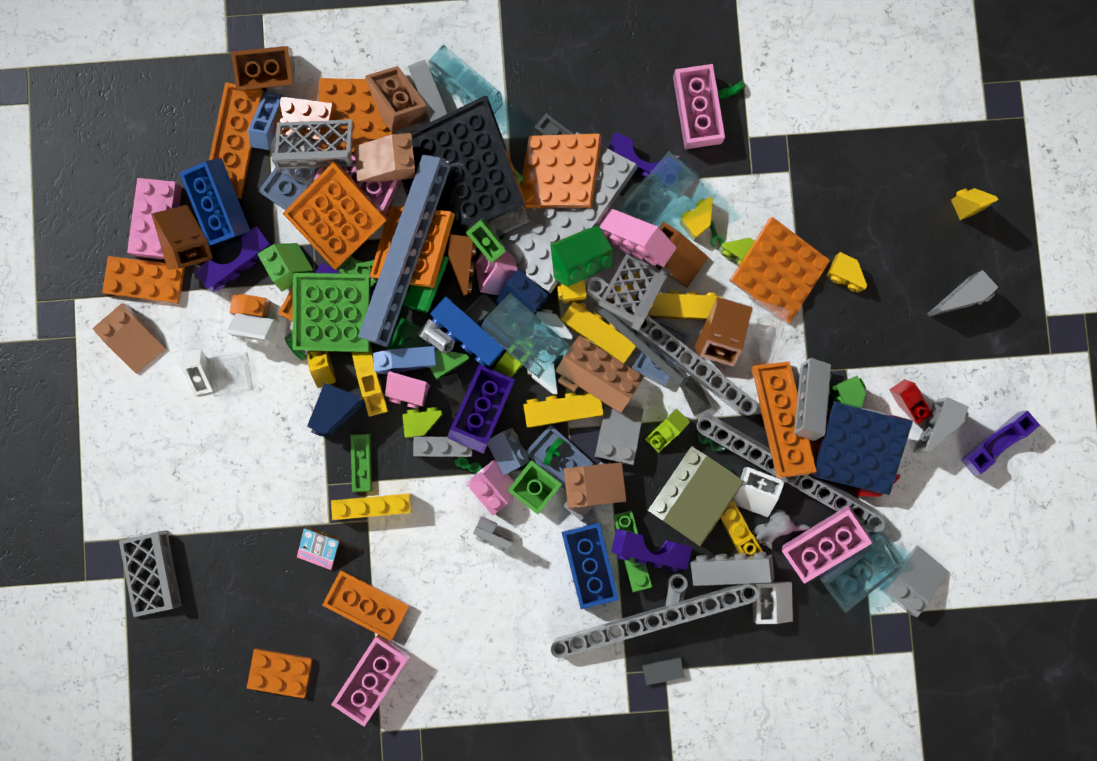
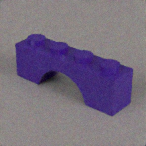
M615 132L608 147L609 150L636 163L638 166L636 172L642 174L643 178L656 180L664 188H674L684 166V163L669 156L656 163L642 161L633 150V140Z
M257 226L241 237L242 250L236 260L228 264H217L209 260L194 271L209 291H220L229 280L232 281L238 278L240 272L244 269L252 268L256 264L255 261L260 259L258 253L272 245Z
M1028 410L1020 411L965 455L961 461L973 475H980L996 463V459L1002 452L1019 440L1026 438L1040 424Z
M616 529L611 552L618 554L619 559L629 561L631 557L635 558L634 562L646 564L649 561L651 566L662 568L663 565H667V569L679 572V568L687 570L692 547L666 540L658 550L650 552L644 544L643 535Z

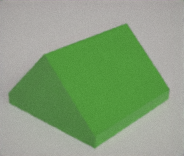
M531 460L508 489V492L538 515L562 483Z

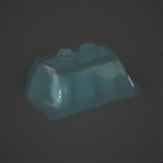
M868 532L872 537V544L819 575L821 582L845 613L907 564L888 536L883 532Z

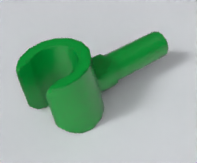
M711 221L710 228L713 238L710 244L715 247L714 240L717 238L721 246L723 239L718 236L714 221Z

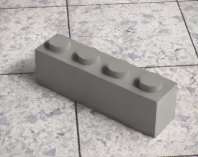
M813 358L801 364L794 435L814 441L825 435L827 426L826 416L829 411L827 407L830 396L829 382L832 376L830 372L831 364Z
M766 552L754 553V556L738 553L735 554V557H727V554L715 555V558H708V555H699L691 562L693 586L771 583L775 579L772 555H766Z

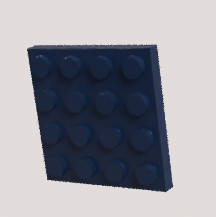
M834 401L815 463L817 472L812 474L813 477L890 495L913 421Z

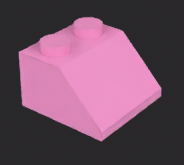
M507 250L492 263L481 252L474 263L480 292L498 296L505 283L518 270L514 256Z
M388 372L385 396L390 397L389 401L400 404L401 401L408 403V407L418 409L419 406L424 407L430 385L421 380Z
M494 459L466 483L493 516L512 499L513 495L508 492V489L515 480L509 473L503 475Z

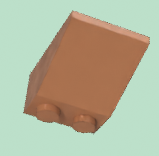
M399 66L365 76L381 118L391 131L424 121L427 105Z
M411 133L392 134L354 146L358 183L414 179L415 166Z
M123 303L92 328L101 340L136 374L166 349L131 307Z
M622 463L564 468L568 508L626 502Z

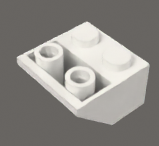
M236 313L226 333L232 335V339L238 342L249 343V340H251V342L257 345L267 346L268 343L274 344L278 322L274 319Z
M744 467L740 478L744 483L733 500L736 506L768 517L779 499L785 481L752 468Z
M792 582L753 583L756 585L759 594L758 599L753 602V621L755 623L778 624L793 621Z

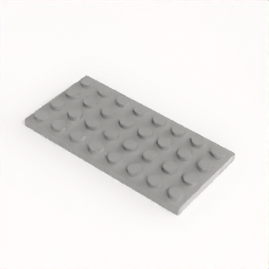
M601 145L592 208H524L501 241L505 249L514 256L518 269L539 287L551 294L558 281L554 279L550 244L598 225L638 168L636 163Z

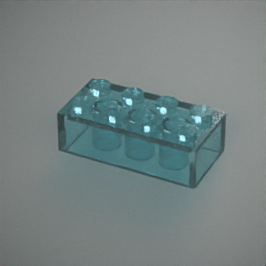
M444 44L428 61L433 79L440 84L442 82L447 86L446 90L453 96L456 94L460 97L463 105L484 95L488 96L494 114L503 105L501 92Z
M670 149L618 210L634 218L656 225L699 177V173Z
M511 293L485 318L481 326L485 332L538 379L563 354L569 345Z

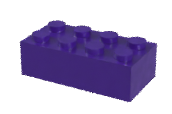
M479 364L447 438L484 453L515 379Z

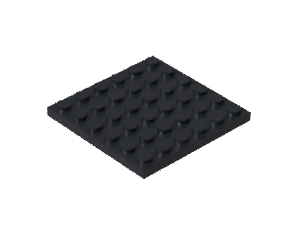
M484 95L409 132L412 136L415 175L422 155L439 157L451 165L436 210L450 211L455 214L450 230L451 235H460L467 232L469 228L483 217L489 222L527 205L488 96ZM414 179L401 180L407 197Z

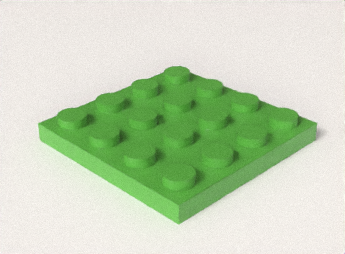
M293 273V350L370 352V342L359 338L358 335L371 302V274Z

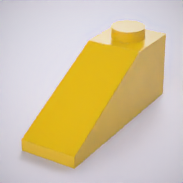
M967 188L956 192L957 196L951 199L960 220L979 213L998 200L997 196L975 188L969 191Z

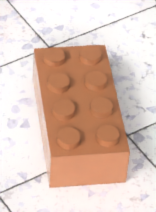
M580 335L563 357L556 370L557 373L622 413L644 378L643 375Z

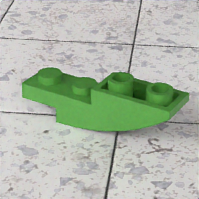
M632 511L613 515L616 529L638 534ZM631 557L629 561L624 560L633 593L652 588L646 564L634 562L635 558Z

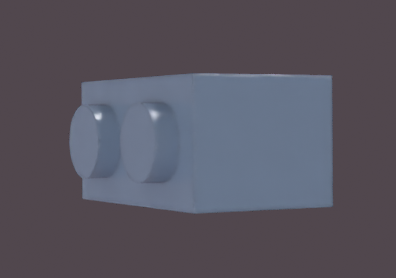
M513 428L494 436L487 444L503 475L530 462L528 454L522 447L519 437Z

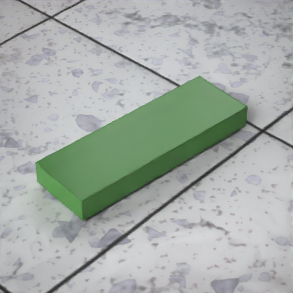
M371 434L350 435L352 492H372Z

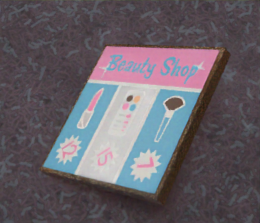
M304 526L296 558L332 571L341 539Z

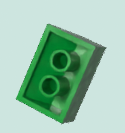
M598 225L550 244L554 279L568 287L614 266L612 247Z
M443 256L434 288L409 285L402 304L403 306L422 314L429 311L448 263V257Z

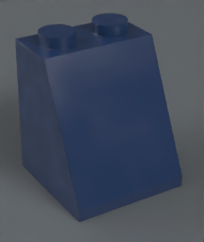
M518 269L505 283L495 304L519 327L524 329L536 316L537 312L546 305L548 294Z
M324 383L307 427L312 429L311 433L319 436L333 435L365 404L364 398Z

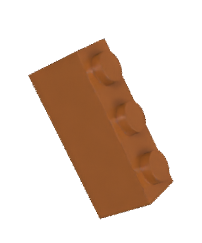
M289 46L231 52L236 91L294 85V59L292 49Z

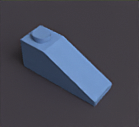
M264 92L248 129L250 147L270 149L275 137L274 129L281 97H284L282 94Z
M436 347L391 349L373 353L374 371L388 375V372L401 373L437 366Z

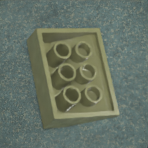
M691 446L648 511L701 547L744 481Z

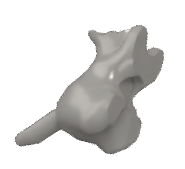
M776 509L770 513L769 523L758 525L753 529L752 533L757 535L756 538L760 544L772 549V542L775 538L787 535L793 531H807L810 527L804 524L795 525L784 510Z

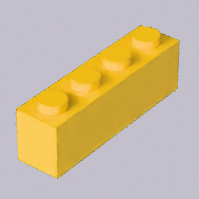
M659 290L647 315L655 319L706 321L716 301L717 293L708 292L705 295H698V292L679 294V291L660 293Z
M573 301L561 318L562 323L624 364L636 346L619 333L611 323L608 325L603 322L604 318L596 312L594 314L587 311L588 307L585 304Z
M584 391V395L576 396V393L565 394V398L557 399V396L546 397V401L539 402L538 399L527 400V404H523L527 428L603 416L601 400L587 391Z
M412 494L331 500L332 520L413 513Z

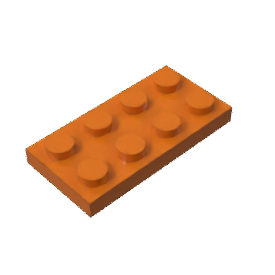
M108 256L102 293L179 304L185 267L168 270L166 263Z
M340 570L322 605L390 641L393 640L410 607L409 604L343 570Z

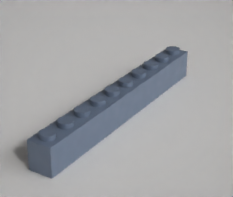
M422 155L358 335L359 338L385 347L389 344L451 167L450 164L439 157Z

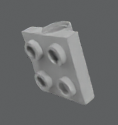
M481 516L473 532L476 535L475 539L483 543L490 541L494 543V548L501 551L509 550L513 540L495 533L497 523Z

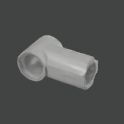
M430 319L417 332L418 336L428 344L434 345L444 354L454 348L455 341L441 331L442 329Z
M673 573L668 579L669 586L665 606L684 601L687 580L681 573ZM675 578L683 579L680 587L673 586Z

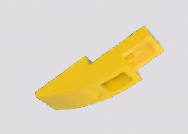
M370 343V352H352L361 394L364 398L369 417L388 412L379 373L374 371L373 350Z
M732 499L720 519L739 553H746L747 556H754V553L762 552Z

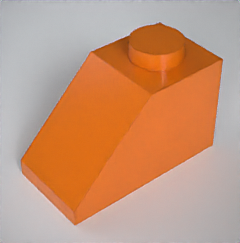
M232 295L229 313L268 318L271 301L265 297Z

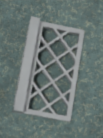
M353 120L277 122L275 153H272V162L277 169L327 168L334 161L341 167H352ZM341 126H348V130L343 135L337 132ZM322 127H328L330 130L324 136L318 132ZM290 128L293 130L287 137L282 135V129ZM303 128H310L311 131L304 137L299 133ZM335 133L339 138L331 144L327 139ZM316 134L320 139L312 145L308 140ZM295 135H298L301 140L293 146L289 141ZM342 141L347 144L346 150L338 151L335 148ZM323 142L329 146L325 151H318L316 149ZM286 143L291 147L286 153H280L281 148ZM304 143L310 146L305 152L298 150Z
M626 254L598 305L632 322L631 328L639 331L670 270L663 267L660 271L634 256ZM626 262L634 264L635 268H629ZM645 271H648L649 273L653 274L654 276H652V277H646V275H645L644 272H645ZM638 272L641 278L635 279L632 273ZM620 274H627L629 279L623 280ZM637 283H644L646 288L640 289ZM632 284L635 290L628 291L626 285ZM614 286H620L622 292H616ZM631 295H638L640 301H633ZM625 296L628 302L621 303L619 297ZM614 298L616 304H611L605 300ZM631 307L634 315L626 312L624 308Z
M167 530L120 540L119 544L133 617L181 607L182 603ZM147 538L152 539L153 546L150 550L142 546ZM131 542L137 546L133 554L127 551L126 543ZM140 549L147 553L143 562L136 558ZM150 557L156 560L154 569L146 565ZM133 561L140 565L136 573L131 570L130 565ZM143 569L151 573L147 581L140 577ZM154 576L160 580L158 588L150 584ZM137 580L144 584L140 593L134 587ZM147 587L155 592L151 600L143 595ZM158 595L163 598V607H159L154 603ZM142 599L148 605L144 611L139 612L138 602Z

